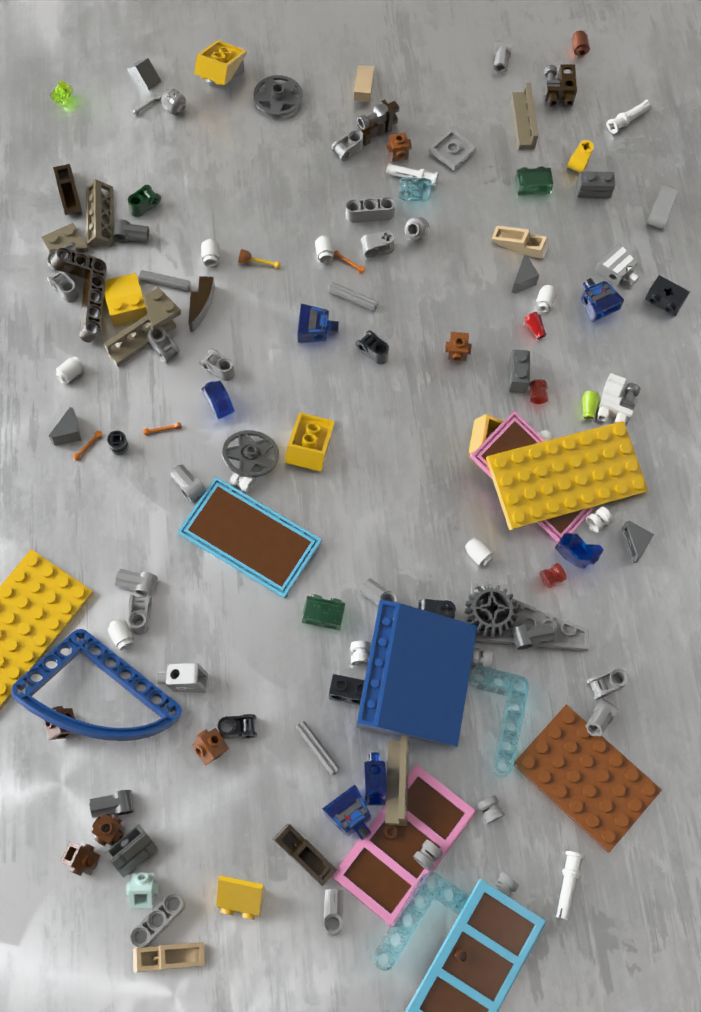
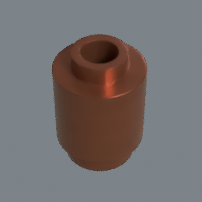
M581 30L575 32L572 37L574 54L584 56L590 51L588 35Z

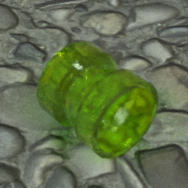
M59 81L56 89H53L50 93V97L56 104L64 105L67 97L71 96L73 90L68 83Z

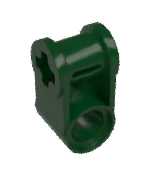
M144 185L128 197L130 214L134 217L142 216L160 203L161 196L155 193L150 185Z

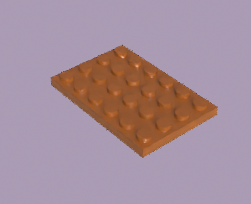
M566 704L512 765L609 853L659 795L662 789L603 736L593 737L587 733L588 730L585 727L587 722Z

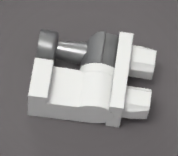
M610 373L596 411L598 413L597 420L606 422L608 417L615 419L614 423L624 421L627 424L635 407L633 399L639 395L641 388L637 384L628 383L625 388L627 395L623 399L619 396L626 378Z

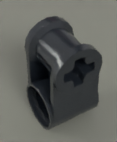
M368 330L361 340L356 341L355 344L358 350L371 358L375 363L385 364L388 361V344L371 330Z
M421 599L418 601V609L453 619L455 617L456 607L451 601ZM444 609H447L449 614H445Z
M254 714L222 717L217 725L218 732L224 739L257 737V732H255V720L257 717ZM224 724H230L233 728L230 732H224L221 727Z

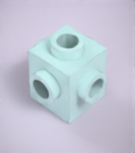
M132 873L131 882L127 883L126 894L130 898V909L153 908L154 897L159 894V882H155L154 873Z

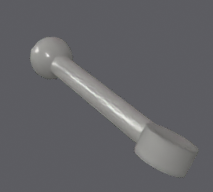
M155 94L154 98L138 109H134L133 114L137 116L140 111L153 102L160 101V95Z

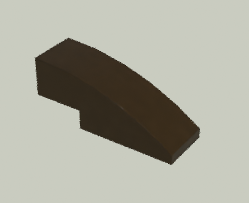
M66 164L53 167L65 215L82 212L71 165Z
M199 276L198 292L191 291L188 320L190 332H194L211 306L215 290L214 277Z
M288 823L272 839L321 886H324L337 870L307 839H304Z

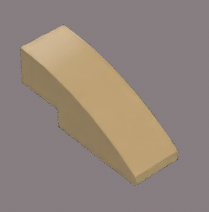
M358 65L354 101L370 102L374 66Z
M496 226L491 238L492 242L506 249L544 259L549 247L547 236L532 235L528 229Z
M204 942L133 949L134 973L205 966Z

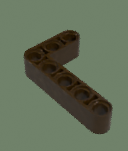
M59 248L51 259L52 267L58 271L84 278L79 336L84 342L90 343L101 332L107 266L99 258L67 248Z

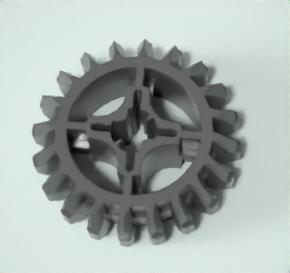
M489 584L488 589L482 585L480 590L476 588L474 589V594L469 595V601L465 603V606L468 608H465L464 613L468 614L466 621H472L470 624L477 625L476 633L482 630L484 631V637H486L487 633H490L491 638L495 637V633L501 637L503 631L508 633L510 628L515 626L514 621L518 619L516 614L519 612V608L515 607L517 605L516 600L511 601L513 594L506 595L507 588L502 592L500 591V585H497L496 589H493L492 584ZM488 598L487 604L476 607L480 600ZM496 599L499 600L503 605L498 604L496 602ZM490 605L493 611L495 610L493 617L492 613L488 611ZM507 615L506 620L499 624H495L497 617ZM480 617L486 618L488 623L481 620Z

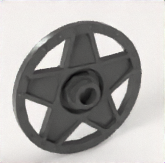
M273 75L264 78L256 85L253 97L255 105L263 113L271 116H286L300 107L303 100V91L294 79L283 75ZM274 80H283L287 82L281 84L277 83ZM265 84L267 91L258 94L259 89ZM295 87L299 92V98L291 94ZM260 103L270 104L271 110L266 109ZM284 105L292 106L288 110L281 111Z
M244 430L234 433L225 441L222 457L227 467L234 473L244 477H261L270 473L276 467L279 460V449L274 440L268 435L259 431ZM249 435L257 436L264 440L254 442ZM238 438L239 446L227 448L233 440ZM271 448H273L275 454L274 461L266 454ZM229 459L238 460L239 469ZM255 465L265 468L258 472H251Z

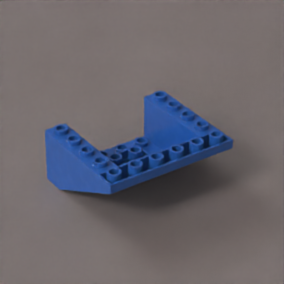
M380 599L356 728L396 736L407 735L408 738L458 747L477 625L405 604Z

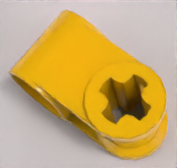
M589 140L581 141L576 151L572 154L567 168L578 173L584 171L593 152L594 144Z

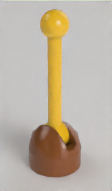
M244 249L240 251L238 263L248 264L250 261H256L272 265L277 269L281 267V263L278 261L271 262L254 258L249 251Z

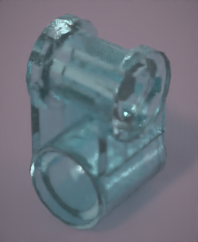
M403 177L400 179V191L398 193L400 199L405 201H426L430 198L431 182L427 178Z

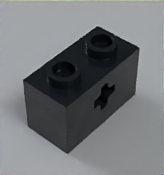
M658 275L649 289L645 300L676 316L685 303L690 291Z

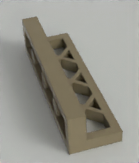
M526 83L524 92H512L513 113L518 149H535L538 130L531 83Z
M95 179L86 187V245L93 247L98 242L112 246L114 244L113 186ZM101 188L108 191V196L104 195ZM101 202H104L106 204V206L108 207L107 211L101 205ZM102 216L108 221V225L103 222ZM102 230L107 234L108 239L102 237Z
M148 314L104 343L107 355L117 367L151 345L147 340V335L151 330ZM171 320L160 327L166 333H169L176 328V323ZM158 332L152 333L154 339L158 340L161 338Z
M401 735V741H388L385 825L407 826L410 745L407 735Z

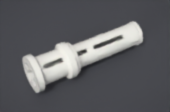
M645 100L628 112L620 113L615 119L608 120V130L615 134L622 127H627L630 121L651 110V103Z
M390 163L386 170L387 175L415 180L420 185L424 183L432 185L433 188L436 187L439 172L431 173L425 171V169L418 171Z
M566 851L567 860L565 869H562L564 880L556 918L570 921L576 883L581 878L580 868L585 856L576 852Z

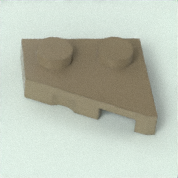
M74 223L41 237L49 253L71 242H75L76 250L89 251Z
M159 287L144 295V302L152 330L181 315V309Z

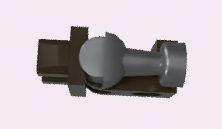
M561 64L558 80H555L557 67L555 65L546 66L544 68V76L547 78L544 92L545 101H548L549 106H557L559 101H564L565 106H573L577 93L575 64ZM569 69L571 72L564 73V70Z
M384 99L379 105H375L372 114L368 116L361 115L357 118L356 130L362 132L364 146L370 144L371 138L384 135L385 132H392V126L398 123V117L395 113L399 112L400 108L395 101L387 103Z

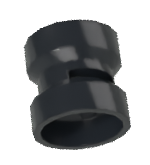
M118 430L112 431L107 437L111 452L115 455L125 454L129 448L125 434Z

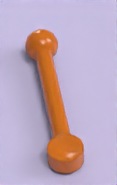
M334 251V257H339L358 269L359 273L364 272V266H358L342 256L339 251Z
M175 423L174 425L154 429L145 428L143 434L149 435L158 431L181 429L182 424Z
M96 431L95 436L78 453L73 454L74 460H79L80 455L96 439L102 438L101 431Z

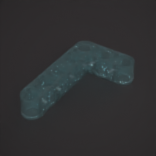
M477 666L469 676L470 685L476 689L506 696L492 764V771L496 776L506 777L514 766L529 682L520 675ZM474 674H481L484 680L477 681ZM494 679H501L504 685L497 686L494 683ZM514 684H521L523 691H517L514 688ZM510 703L518 704L519 710H512ZM512 722L516 730H509L506 727V723ZM502 742L510 743L512 750H504ZM498 762L506 763L508 770H500Z
M436 872L424 873L419 878L373 953L372 962L374 966L383 971H388L394 966L434 898L459 915L469 895ZM429 876L435 879V886L431 889L426 885V879ZM448 888L453 892L451 901H447L444 897V893ZM417 895H421L424 899V903L420 908L414 903ZM406 914L412 917V923L408 927H405L402 922ZM395 933L400 936V943L397 946H393L390 942L391 936ZM382 953H386L389 958L388 963L384 966H381L378 962V958Z

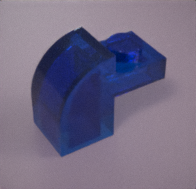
M220 380L208 382L204 387L200 388L217 419L235 412L230 397Z
M564 533L555 546V549L564 559L583 569L587 565H594L604 551L600 545L586 544L578 534Z

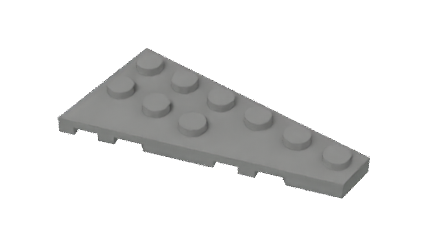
M471 582L470 594H474V589L480 590L481 587L477 583ZM488 598L480 600L476 607L487 604ZM496 599V602L498 604L503 605L499 600ZM516 600L517 605L515 607L519 608V612L516 614L518 619L514 621L515 626L513 628L520 625H529L530 627L551 623L555 632L554 641L534 644V646L588 651V629L567 620L563 621L553 617L554 615L543 613L536 610L535 607ZM490 605L488 611L492 613L493 617L495 610L493 611ZM507 615L497 617L495 624H499L506 620ZM480 617L481 620L488 623L486 618ZM510 628L508 633L503 631L501 637L495 633L494 638H491L490 633H487L486 637H484V631L482 630L476 633L475 641L516 645L512 633L513 628Z

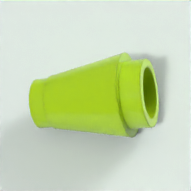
M594 391L584 392V396H582L584 419H595L600 401L599 393Z

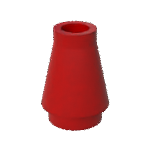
M533 312L524 318L526 321L525 325L535 335L537 340L547 335L540 314L538 315L537 312Z

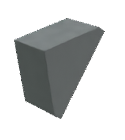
M149 58L140 60L128 68V72L148 90L161 82Z
M526 255L523 257L511 293L515 294L537 285L539 274Z
M72 407L67 410L49 434V438L55 446L82 440L77 416Z
M626 521L622 531L632 561L637 563L654 534L631 521Z

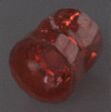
M542 379L531 381L529 389L532 392L530 394V402L534 404L546 403L548 401V393L546 392L548 389L547 381Z
M555 563L550 569H544L539 572L543 584L548 589L554 587L555 583H562L567 579L566 573L559 563Z

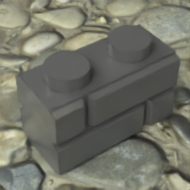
M580 171L576 182L577 196L611 197L615 188L614 172Z
M512 350L509 359V392L527 393L530 385V351Z
M138 824L104 854L124 878L126 875L132 874L144 860L151 858L158 847Z

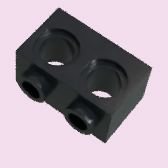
M333 674L329 699L360 706L365 680Z

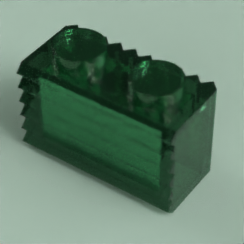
M540 166L531 169L527 167L517 169L515 182L518 195L550 194L554 184L551 167L545 168Z
M317 594L306 596L301 618L302 623L341 630L345 603H342V600L337 598L326 600Z

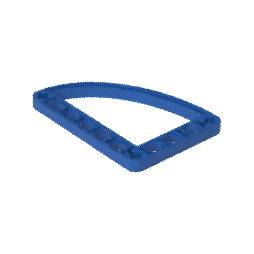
M77 629L12 686V698L36 716L72 733L101 740L133 741L149 738L173 726L179 721L182 713V708L176 701L84 629ZM82 637L84 638V641H82V640L77 641V638H79V639H81ZM68 648L72 653L66 656L62 655L60 651ZM98 648L101 653L93 655L90 653V649ZM81 653L160 716L161 719L138 727H104L63 715L47 707L32 696ZM113 660L116 662V665L108 667L105 665V661ZM49 661H54L57 663V666L51 669L45 664ZM128 672L131 674V678L123 679L120 674ZM39 674L42 676V680L34 682L31 680V676ZM143 684L147 689L140 692L135 686ZM25 688V694L23 692L17 693L18 689L22 691ZM158 696L162 699V702L154 704L151 698ZM173 710L176 711L175 714H171V715L168 714L169 711H171V712H172Z

